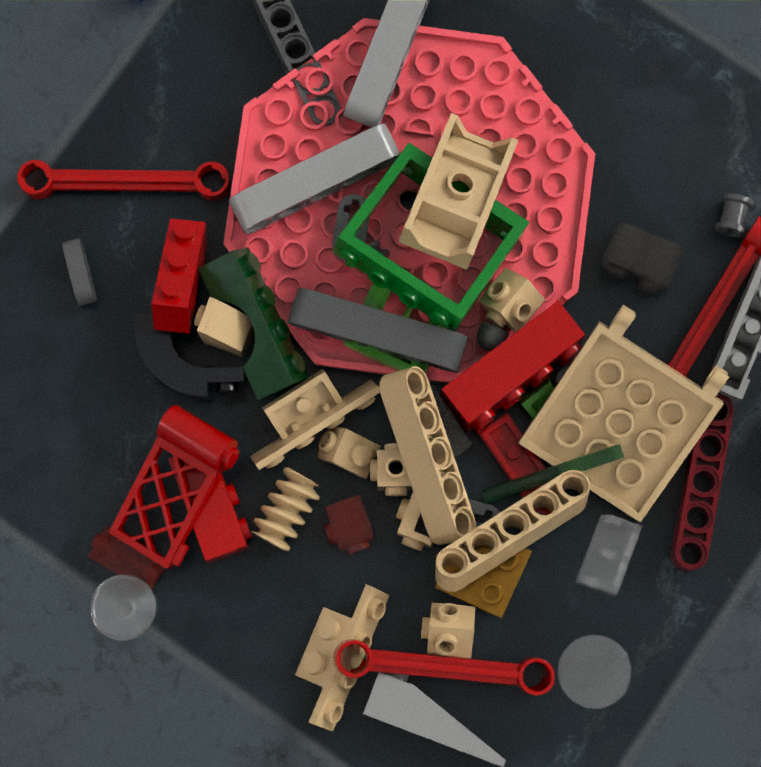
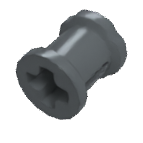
M725 193L722 197L724 208L721 220L716 223L715 230L726 236L745 237L747 233L745 228L748 210L753 208L754 200L736 193Z

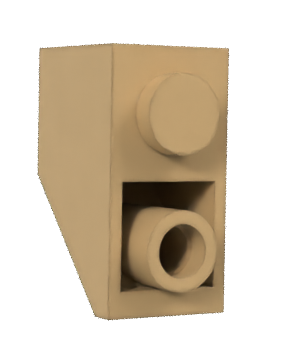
M209 297L206 306L201 305L199 307L194 325L198 326L197 332L205 345L243 358L245 357L254 333L253 325L246 314Z

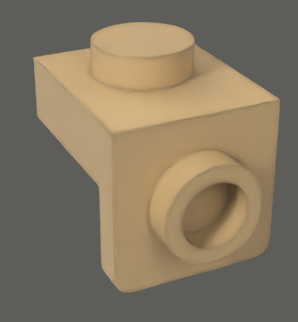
M335 427L328 429L321 437L317 459L332 463L360 478L367 479L370 472V459L376 458L377 450L381 446L346 428Z
M413 492L410 500L403 497L396 518L402 521L397 536L403 537L401 544L422 551L424 546L431 548L433 542L430 537L415 532L421 512Z

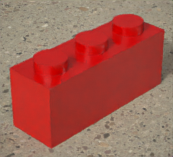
M170 218L151 303L154 330L190 334L202 277L198 268L204 265L207 253L206 222Z
M168 458L172 470H176L174 458ZM183 461L184 467L190 465ZM198 469L185 472L190 492L201 489L207 475ZM221 471L193 526L207 563H212L249 549L247 539L253 537L246 518H238L234 506L240 504L233 483L226 485L222 474L223 471ZM177 474V475H174V476H175L177 485H178V487H179L180 493H181V495H182L183 493H182V489H181L179 477H178V474Z

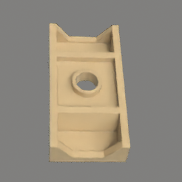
M451 113L398 242L467 270L518 140L508 138L498 142H491L466 131L458 115ZM455 181L464 182L470 191L465 193L458 192L451 183Z

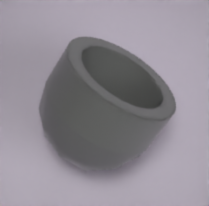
M483 321L478 330L477 341L482 349L492 351L503 343L509 334Z

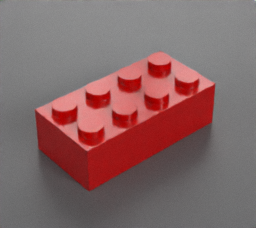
M557 301L441 389L440 401L466 434L473 428L478 433L494 420L495 411L501 407L505 411L509 410L523 398L524 389L530 385L535 389L546 379L550 378V374L554 371V366L559 363L563 368L572 362L582 348L581 343L585 333L562 304Z

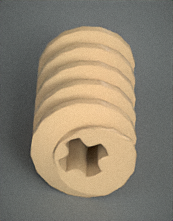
M284 467L283 473L289 481H276L275 485L282 493H269L268 498L274 504V507L262 505L260 509L267 519L255 518L253 523L259 529V532H251L272 545L289 551L291 547L284 538H297L298 534L291 526L292 524L304 526L306 522L299 515V512L311 513L313 511L306 501L307 499H320V496L314 490L315 486H320L298 472Z

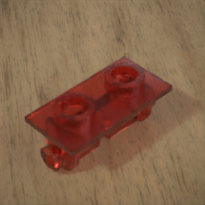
M106 525L101 535L98 533L91 543L93 548L87 557L150 593L165 568L109 534L110 527Z

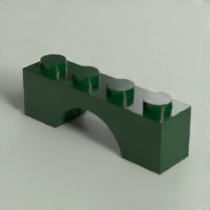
M249 247L233 250L199 267L198 269L211 298L238 306L247 314L253 325L255 346L250 359L243 369L257 400L273 395L307 379L305 362L302 356L294 349L290 340V329L287 323L280 318L275 307V296L272 290L265 285L260 274V263L257 257L250 252Z

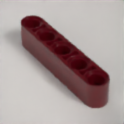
M717 394L716 397L724 403L721 407L723 412L722 420H712L687 458L670 552L673 565L683 572H691L702 567L709 555L734 414L732 402L721 394ZM702 439H709L715 443L717 447L715 456L708 457L701 452L700 442ZM696 474H703L709 479L710 489L708 492H700L695 488L693 479ZM696 509L703 514L704 524L701 528H694L688 523L687 514L689 510ZM684 545H691L696 549L698 558L694 564H687L682 560L680 551Z

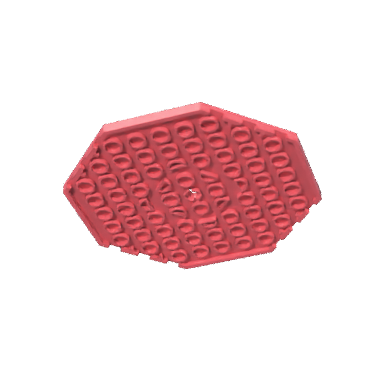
M363 18L353 25L352 29L337 40L334 39L313 55L315 61H319L322 68L306 66L300 69L299 72L295 68L274 83L272 88L257 99L255 97L244 105L230 198L267 178L372 128L343 117L380 20ZM419 26L380 124H386L400 153L408 143H411L432 158L451 113L458 115L466 131L491 142H498L508 138L518 140L495 200L529 221V224L478 300L501 272L507 268L527 278L545 299L526 323L528 324L555 302L559 301L563 305L578 293L595 152L587 142L584 143L573 129L569 119L543 91L542 85L527 66L523 65L513 53L512 47L504 37ZM311 58L305 64L314 63V61ZM323 73H325L329 86L327 88L324 87L321 91L313 90L315 88L319 89L324 81ZM294 78L300 81L302 87L312 94L306 95L309 103L304 105L293 82ZM333 89L339 102L340 110L336 114L335 122L332 125L325 126L327 121L335 114L334 105L325 100L320 102L310 101L316 96L328 94ZM308 107H315L314 113L317 118L323 120L322 123L318 125L313 122L307 112ZM392 165L250 234L243 232L229 204L223 242L224 247L228 252L249 247L250 252L257 257L260 263V274L265 285L272 290L275 296V307L279 316L286 323L298 287L363 305L373 283L368 278V275L356 267L351 268L339 262L332 252V240L338 207L341 200L350 194H358L367 199ZM401 174L370 216L366 244L369 245L374 240H378L381 243L380 248L382 250L387 249L390 252L388 259L445 297L459 304L503 240L484 228L467 270L398 242L411 209L407 210V208L401 205L400 196L407 191L418 194L421 187L404 174ZM353 203L351 209L344 210V212L349 213V222L359 210V204ZM391 291L382 310L401 316L406 305L401 302L398 295ZM478 300L455 331L468 337L458 372H449L429 366L426 372L428 381L448 384L491 352L482 349L477 341L478 330L482 322L492 324L485 317L488 311ZM417 308L412 309L408 317L427 324L430 319L428 315ZM287 323L291 335L315 366L380 375L396 372V370L343 345L344 341L301 329ZM506 326L502 329L509 334L507 339L516 333Z

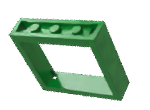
M408 143L339 235L333 253L346 261L345 265L348 267H356L368 275L370 281L376 286L387 288L398 295L401 302L413 309L417 308L428 315L436 326L440 323L447 329L456 331L522 237L529 221L497 200L494 201L484 228L502 239L503 242L457 305L355 237L401 174H404L420 186L422 185L432 157L411 143ZM455 181L451 183L458 192L465 193L470 191L464 182Z

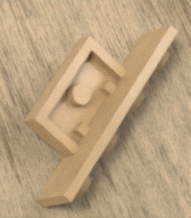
M321 369L262 407L280 437L251 455V459L259 470L263 467L269 469L276 466L285 458V453L295 447L301 449L315 439L314 435L324 428L332 429L340 425L345 420L344 415L355 408L361 410L371 405L376 400L375 396L380 393L379 386L370 379L341 398L326 372Z
M366 584L352 618L323 607L295 673L296 676L323 687L309 723L334 731L336 723L343 715L344 704L348 694L357 681V678L347 677L336 669L333 662L334 651L341 642L348 639L362 641L369 648L371 647L372 637L377 624L386 611L388 594ZM355 644L353 647L344 649L340 657L343 668L350 672V669L360 666L366 654L364 649Z

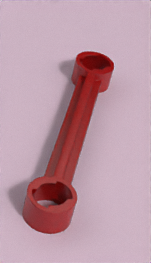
M30 160L20 167L17 174L19 186L27 196L33 199H44L51 195L54 190L198 192L205 200L219 201L226 197L231 188L228 171L217 162H206L199 166L196 171L51 169L43 161ZM42 169L45 172V177L49 178L45 187L35 191L34 187L27 185L25 179L31 171ZM209 171L220 172L222 179L225 180L224 186L217 192H211V189L204 187L201 183V178L205 173Z
M758 216L668 364V366L687 377L696 359L761 255V216Z
M355 639L341 642L333 654V662L336 669L341 674L350 678H358L371 671L516 685L520 690L531 695L547 693L555 681V672L551 664L544 659L536 657L525 658L519 663L418 654L370 649L364 642ZM355 644L364 649L366 659H362L360 666L350 669L349 672L343 668L340 657L344 649L353 647ZM537 662L545 668L546 677H542L541 682L536 686H531L530 689L523 681V671L527 665Z

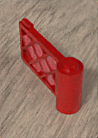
M177 405L170 407L159 422L157 438L108 533L166 569H171L173 564L180 566L189 549V546L184 543L221 471L225 468H232L238 460L240 451L237 449L238 441ZM163 449L173 454L176 470L161 474L158 458ZM183 461L190 465L184 467ZM198 469L205 473L207 477L201 489L190 492L185 472ZM178 474L183 494L167 499L162 479ZM155 482L160 502L145 506L141 492L145 484ZM184 499L188 514L183 522L174 524L169 504ZM161 507L166 527L151 531L146 511ZM139 514L143 534L133 537L122 529L129 516ZM168 531L171 547L165 557L156 551L153 536ZM144 538H145L146 544H144L143 542H141L140 539H144Z

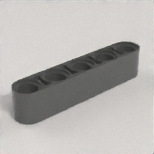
M252 0L286 74L295 68L299 72L300 69L306 66L322 68L320 62H316L313 58L315 51L290 0ZM278 18H285L290 22L285 28H277L272 23ZM299 48L305 54L300 58L293 59L287 55V52L290 49ZM311 58L314 61V63L305 64ZM323 73L324 81L319 89L315 88L313 90L321 91L324 87L327 88L329 86L325 73ZM294 78L293 82L305 105L309 103L306 95L312 94L302 87L300 81ZM333 89L328 94L316 96L310 101L320 102L325 100L334 105L335 114L327 121L325 126L332 125L335 122L336 114L340 110V105ZM308 107L307 112L313 122L318 125L322 123L323 120L317 118L314 113L315 107Z
M301 287L297 289L287 321L288 324L350 343L356 341L358 345L364 347L368 344L379 349L381 352L457 373L468 340L467 336L452 330Z

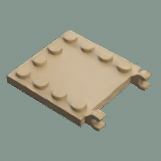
M622 305L609 327L600 321L598 322L518 443L563 473L569 470L583 472L590 481V490L641 523L723 406V401L717 398L716 395L724 386L729 376L727 371L715 365L702 387H700L623 337L622 335L634 320L636 312Z

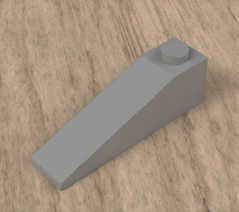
M378 672L363 713L364 715L504 767L506 760L415 685L408 683L409 675Z

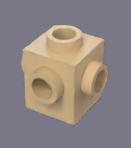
M505 268L478 301L488 311L485 317L493 325L500 329L506 326L517 332L530 320L545 299L527 278Z
M397 443L385 444V450H377V459H370V481H377L378 491H385V496H407V491H413ZM392 462H399L402 464L403 470L399 474H392L388 469L389 465Z
M431 602L430 617H423L421 639H428L427 654L471 659L475 606Z

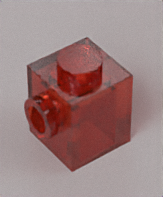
M360 495L325 507L330 523L325 524L324 528L331 545L338 543L340 551L348 549L349 554H354L370 547L368 541L375 539Z

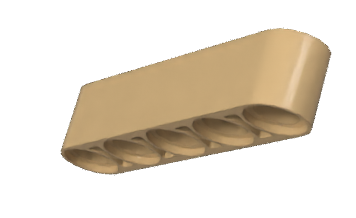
M417 366L385 374L380 380V394L427 533L431 541L437 545L455 542L476 528V521L425 372Z
M577 470L566 471L442 549L436 558L435 580L438 586L448 592H455L464 588L581 513L585 509L590 491L588 477L583 472ZM574 489L577 490L580 493V495L569 496L564 492V490ZM537 508H545L548 509L551 512V514L540 515L536 513L534 510ZM514 526L521 530V533L512 535L504 529ZM486 546L491 549V552L480 554L474 548ZM447 565H456L461 571L456 574H450L443 568Z

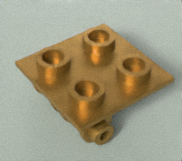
M486 546L474 548L480 554L491 552V549ZM526 548L458 591L448 592L439 587L438 584H436L435 588L476 606L490 615L502 618L532 551ZM456 565L444 567V570L450 574H456L461 571Z

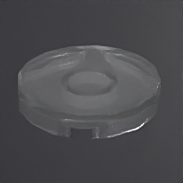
M587 635L574 640L564 649L558 661L557 677L562 691L572 702L585 708L601 709L612 705L625 694L628 688L631 664L627 653L617 642L604 636Z

